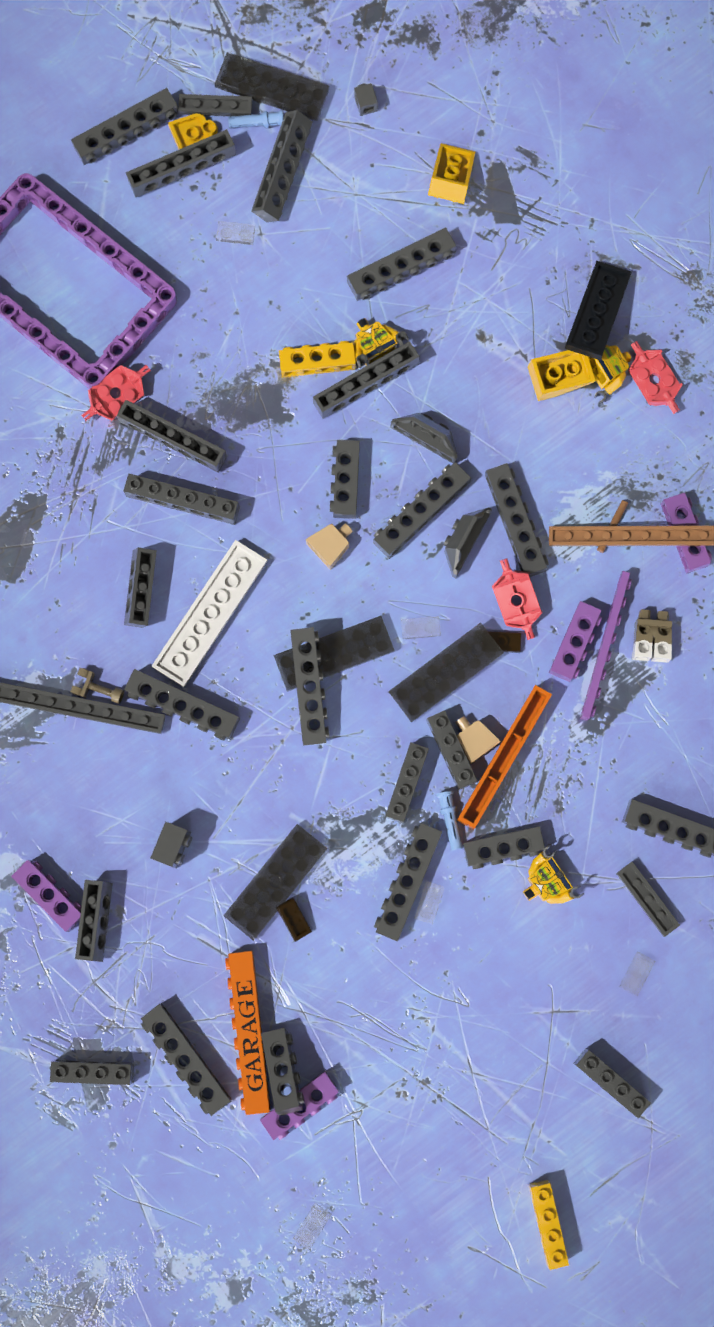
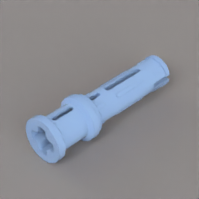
M280 110L279 112L270 113L264 111L262 114L228 116L229 128L253 126L269 128V126H281L284 114L283 110Z
M453 790L436 794L440 801V813L444 815L451 851L463 848L455 816L457 807L454 806Z

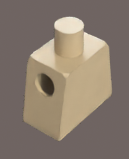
M346 523L338 530L333 524H329L308 537L306 544L331 570L349 548V542L346 540V537L353 531Z
M463 716L455 722L462 731L456 736L470 765L501 742L479 720L470 724L466 717Z

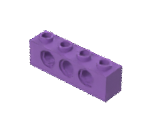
M686 493L666 498L661 502L668 526L699 525L697 516L693 515L691 510V499L686 496ZM678 511H681L685 514L684 519H681L677 516ZM676 546L686 574L706 568L711 564L712 556L705 546H694L698 549V554L691 553V546Z
M582 601L579 602L549 674L568 682L572 678H577L580 668L577 666L580 661H584L588 652L585 650L587 643L591 644L595 636L592 631L601 622L600 609ZM586 621L589 628L582 629L579 622ZM573 638H578L581 641L580 647L572 644ZM567 655L572 656L574 663L567 664L564 657Z
M27 860L11 877L65 932H69L80 921L82 906L77 901L73 903L69 899L71 895L63 887L59 889L55 885L57 881L50 874L45 875L42 871L43 867L39 862ZM35 875H38L41 879L38 886L32 884V878ZM48 889L54 891V897L51 900H48L45 896ZM61 903H66L68 906V910L64 914L59 911Z
M326 1071L299 1090V1092L302 1091L306 1110L304 1112L297 1111L287 1114L290 1117L288 1124H282L279 1121V1115L275 1112V1108L260 1119V1122L273 1141L276 1138L279 1140L283 1139L289 1134L288 1129L292 1126H295V1128L299 1127L305 1122L304 1118L307 1115L311 1114L314 1116L322 1110L320 1107L325 1102L330 1104L338 1098L336 1094L339 1093V1090ZM320 1090L323 1094L322 1099L314 1100L311 1096L312 1091Z

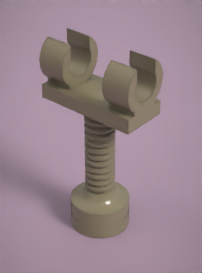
M79 668L77 674L87 679L83 689L72 686L70 691L72 694L86 698L89 689L110 696L112 702L121 703L125 692L124 689L116 687L115 690L96 683L94 684L92 681L95 673Z

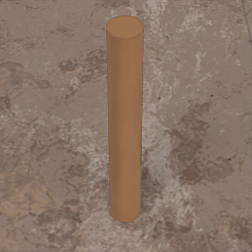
M621 501L609 526L618 525L628 506V502ZM598 546L597 551L604 553L607 546Z

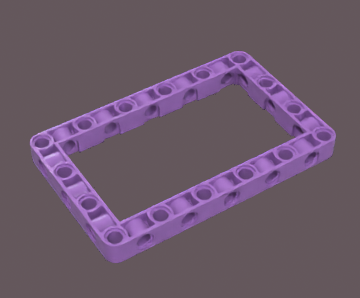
M24 173L0 197V213L4 210L7 211L5 214L0 215V235L31 202L151 298L149 303L144 308H141L128 322L126 329L119 336L117 335L103 351L104 354L96 363L88 364L80 357L79 353L63 340H58L47 327L37 319L31 318L26 314L23 308L10 297L0 293V317L90 389L100 384L118 366H123L177 304L175 290L33 175ZM26 184H31L30 187L24 188ZM59 206L58 209L52 210V207ZM87 228L85 232H79L80 229ZM109 250H114V251H115V252H114L113 254H111V255L107 254V252H108ZM138 272H142V273H143L142 276H140V277H135V274H136V273H138ZM165 295H171V298L163 299ZM9 309H14L13 313L6 314ZM141 322L147 323L145 327H139ZM36 332H42L39 337H34ZM118 349L123 350V352L119 355L114 354L115 351ZM65 354H70L68 359H62ZM98 377L96 382H90L91 378Z

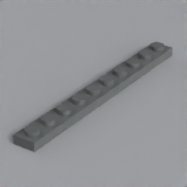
M0 683V703L162 734L166 716L164 714Z

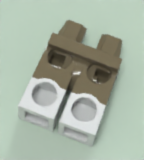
M640 610L634 627V644L631 660L649 661L651 659V662L668 663L672 659V621H669V612L658 611L657 620H651L650 610Z

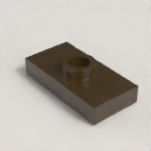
M483 631L482 651L520 653L521 633Z
M293 897L276 907L293 941L296 942L312 932Z

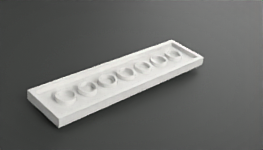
M235 540L152 664V667L182 687H185L268 562L267 559Z

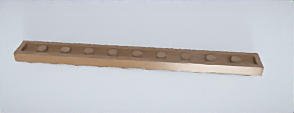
M549 526V546H714V526Z

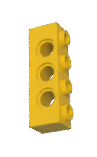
M341 341L333 345L322 343L314 347L304 345L301 348L285 347L279 350L282 378L356 370L353 342ZM337 353L340 355V358L333 359L331 355ZM316 355L322 357L320 361H314L312 358ZM300 357L303 359V361L301 363H295L294 359Z
M548 1180L528 1184L547 1267L549 1270L569 1266L551 1184Z

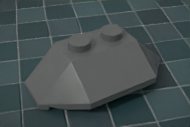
M420 413L392 419L390 428L452 464L457 462L458 456L453 437L446 425L442 423L437 424L427 414L421 415Z
M488 507L465 514L461 520L457 519L452 527L455 530L452 536L448 535L443 544L446 546L444 552L453 578L456 579L491 514V508Z

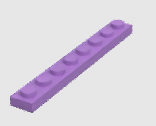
M622 571L619 577L580 719L585 721L593 717L596 711L594 701L595 698L598 699L600 696L601 688L599 683L600 680H604L606 675L604 665L605 662H609L612 653L609 651L610 644L615 642L617 633H614L615 626H619L622 615H619L620 608H624L627 597H624L625 590H629L632 579H629V572Z

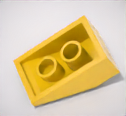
M440 143L428 195L464 204L476 152Z
M570 350L531 359L527 366L538 401L560 396L596 381L588 356Z

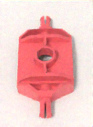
M638 341L632 343L631 346L636 353V358L628 372L649 405H666L670 407L673 414H676L680 409L674 398L683 383L680 384L663 358L662 350L644 351ZM657 376L659 383H651L649 377Z
M122 365L118 366L100 384L88 390L90 409L81 416L85 421L96 414L111 421L114 420L125 400L134 403L144 396L142 377L151 371L150 368L145 365L139 371H133ZM114 387L120 390L121 394L118 398H113L110 395V391Z
M502 559L500 563L503 568V574L492 585L504 622L506 626L522 628L526 633L527 640L533 639L535 636L532 624L543 611L538 603L529 572L512 570L508 559ZM519 595L522 598V603L520 605L513 604L511 601L512 596Z

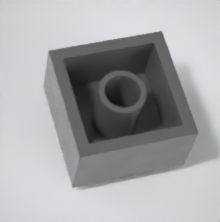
M165 821L150 859L173 868H177L178 865L181 866L185 858L183 851L185 847L188 848L192 841L191 832Z

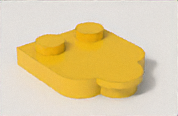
M199 113L168 122L178 150L218 133L216 123L206 120Z

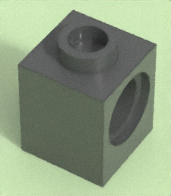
M372 83L360 84L355 87L354 98L360 116L377 112L378 102Z

